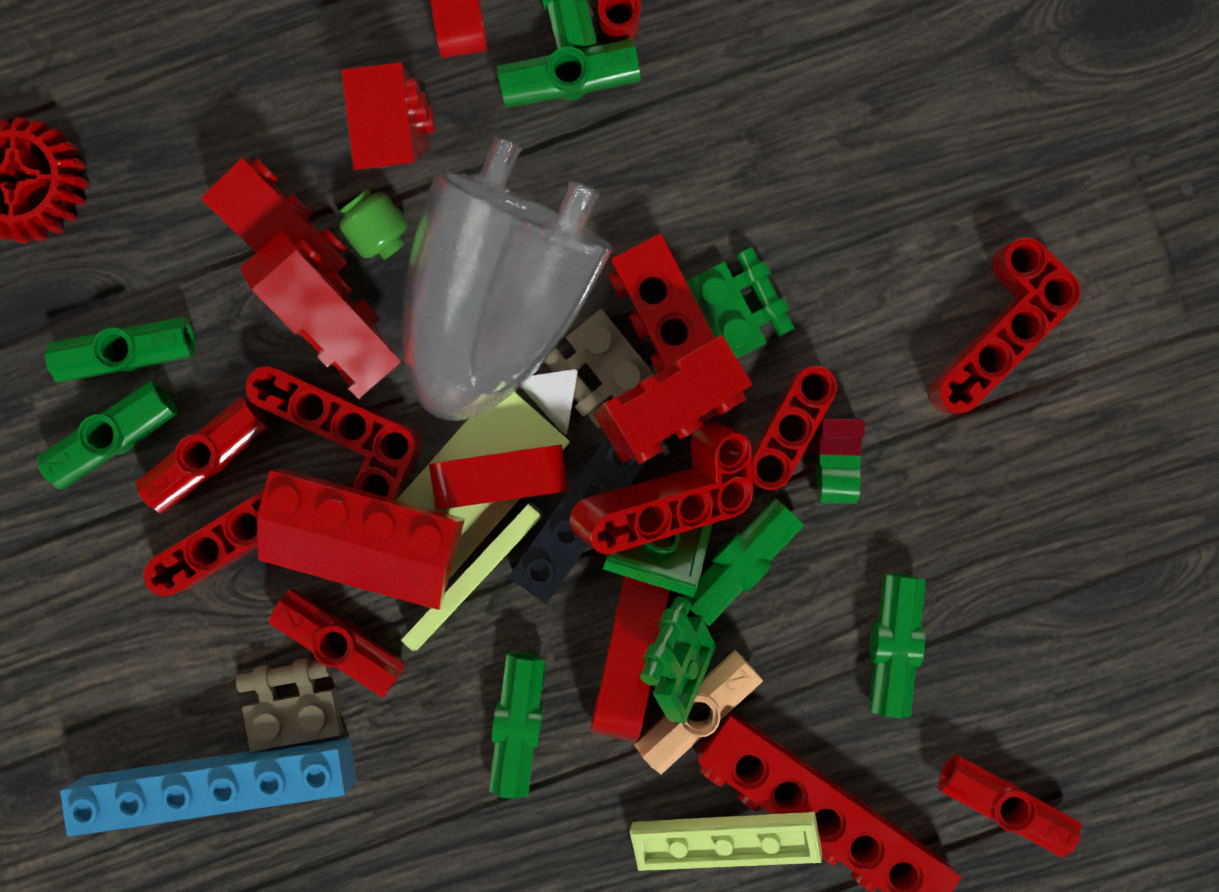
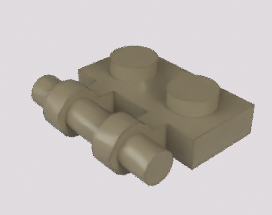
M602 309L566 337L577 351L574 355L566 360L559 350L553 347L541 357L552 372L573 369L578 371L587 364L602 382V385L592 392L577 374L573 396L578 403L575 406L582 417L587 415L598 429L601 426L593 414L602 406L601 403L611 395L614 398L616 396L618 398L638 386L640 382L652 375L654 376V373Z
M310 657L295 659L293 665L271 668L270 665L257 666L253 668V672L236 676V686L239 693L255 690L259 697V701L247 703L242 707L250 752L340 736L344 732L336 687L322 690L317 688L316 679L330 676L331 667L322 665L318 660L311 661ZM296 683L300 694L278 698L276 686Z

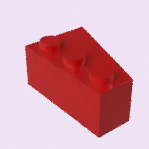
M249 157L241 158L201 197L256 253L284 230L296 243L304 238L323 259L318 265L327 274L333 269L339 272L347 264V259L341 254L346 249V246L328 228L321 233L308 220L313 213L293 193L287 198L274 184L278 178L258 158L254 162Z
M282 230L239 269L251 290L295 335L299 333L319 352L317 357L327 368L331 364L335 366L348 384V389L360 399L398 366L401 360L376 326L381 320L376 311L363 298L356 303L349 296L353 290L336 270L333 269L327 274L318 265L323 259L304 238L296 243Z
M721 335L676 361L658 374L652 375L640 382L638 386L618 398L616 396L604 403L593 415L621 461L626 462L635 457L638 464H641L663 451L664 449L660 441L673 433H676L680 440L704 426L700 417L716 408L719 415L743 402L744 399L740 392L753 384L725 338Z

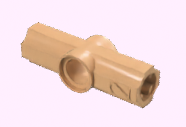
M734 650L703 678L694 702H704L710 706L711 709L707 718L702 721H693L687 718L686 723L668 721L664 714L634 742V746L642 758L661 775L701 737H707L712 734L719 726L720 720L760 685L763 679L743 656Z

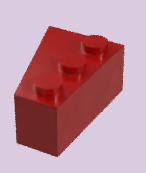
M402 62L342 70L354 170L414 163L431 148L429 133H436V122L432 104L428 105L425 92H420L417 78H410Z

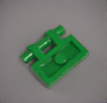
M753 247L737 255L744 269L743 273L732 277L724 261L686 281L715 339L723 335L737 359L767 343L759 328L767 322L771 321L778 336L795 329L787 314L790 308L785 298L779 299L768 278L771 272L765 261H759ZM752 285L763 306V309L754 314L751 313L740 292Z
M675 597L670 609L664 610L659 620L658 627L660 632L655 643L648 645L642 660L645 666L640 679L644 683L654 686L653 695L668 721L686 723L715 651L716 644L703 618L687 616L692 606L691 602L684 597Z

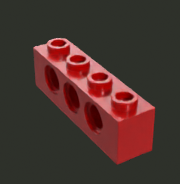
M661 233L611 259V266L614 271L607 274L618 298L622 299L627 296L635 310L628 317L640 340L648 337L656 353L649 357L657 374L715 339ZM650 281L660 283L666 292L665 299L658 304L646 303L639 294L642 285ZM668 322L680 323L686 330V341L678 346L668 345L661 337V328ZM741 391L740 394L742 395L744 401H746L747 399L743 391ZM714 408L701 416L700 419L702 422H705L719 413Z

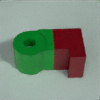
M822 419L818 426L815 438V473L817 501L819 504H857L861 486L862 438L865 436V419Z

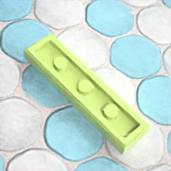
M530 502L446 591L441 609L431 608L401 641L412 651H417L540 520L543 512L533 502Z
M815 812L632 822L630 828L638 871L821 863L822 849Z

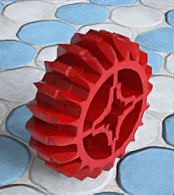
M15 117L13 123L5 119L0 120V189H2L4 194V203L9 205V213H7L0 204V239L9 241L14 238L16 242L22 244L30 243L32 238L40 242L48 241L49 230L56 234L64 233L61 222L63 218L71 222L77 220L75 213L71 211L74 204L78 206L86 204L84 199L77 195L78 189L89 187L87 180L77 176L87 168L83 161L75 158L79 150L72 143L66 142L67 138L64 133L57 129H50L48 124L40 120H34L32 123L24 117ZM37 147L46 155L51 174L42 171L41 159L36 157Z

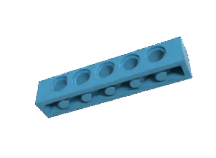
M350 736L253 752L246 751L86 775L60 790L66 834L67 837L345 796L357 779Z

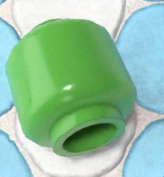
M367 189L339 211L343 216L339 222V230L362 258H372L379 253L386 260L406 244L400 236L407 230L408 221L385 192L380 191L372 194Z

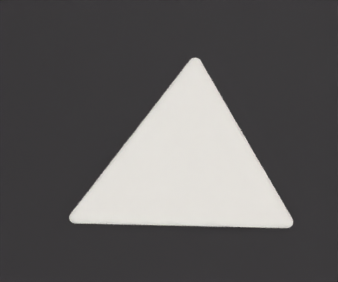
M573 369L515 378L518 385L561 432L566 435L577 370Z

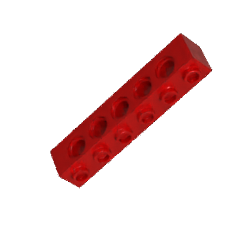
M732 710L720 720L717 729L705 737L696 750L698 763L702 765L699 769L700 772L718 786H722L724 782H727L740 791L737 797L757 813H760L763 808L771 814L815 812L816 814L822 809L833 810L834 817L828 824L817 825L822 859L833 866H836L840 861L853 870L850 874L851 877L870 892H874L876 888L883 892H952L962 879L949 861ZM752 755L760 759L759 766L751 773H741L736 769L737 762L744 756ZM784 782H792L797 785L795 794L788 799H778L774 796L776 788ZM860 836L872 837L867 849L863 851L851 850L852 843L856 838ZM901 862L909 863V868L903 876H889L894 865Z

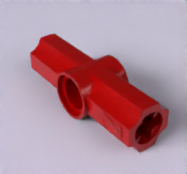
M240 397L195 435H188L181 439L174 452L135 482L138 490L137 493L148 506L152 507L159 514L165 513L208 477L223 471L229 464V460L270 428L267 418L247 397ZM202 443L208 446L211 455L205 467H202L196 460V450Z
M294 588L289 589L278 602L268 621L269 624L312 651L315 658L322 665L338 668L382 698L387 695L407 664L406 661L364 635L354 622L338 618ZM331 632H338L346 638V653L335 652L330 647L329 635Z
M956 753L945 762L939 773V782L937 784L939 791L992 819L1004 830L1017 833L1061 858H1064L1076 848L1081 838L1080 829L1082 823L1020 789L1012 781L1002 779ZM1010 797H1017L1015 808L1009 813L1001 814L1003 802Z

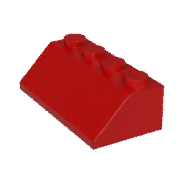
M287 469L270 470L257 515L258 560L440 610L465 519Z

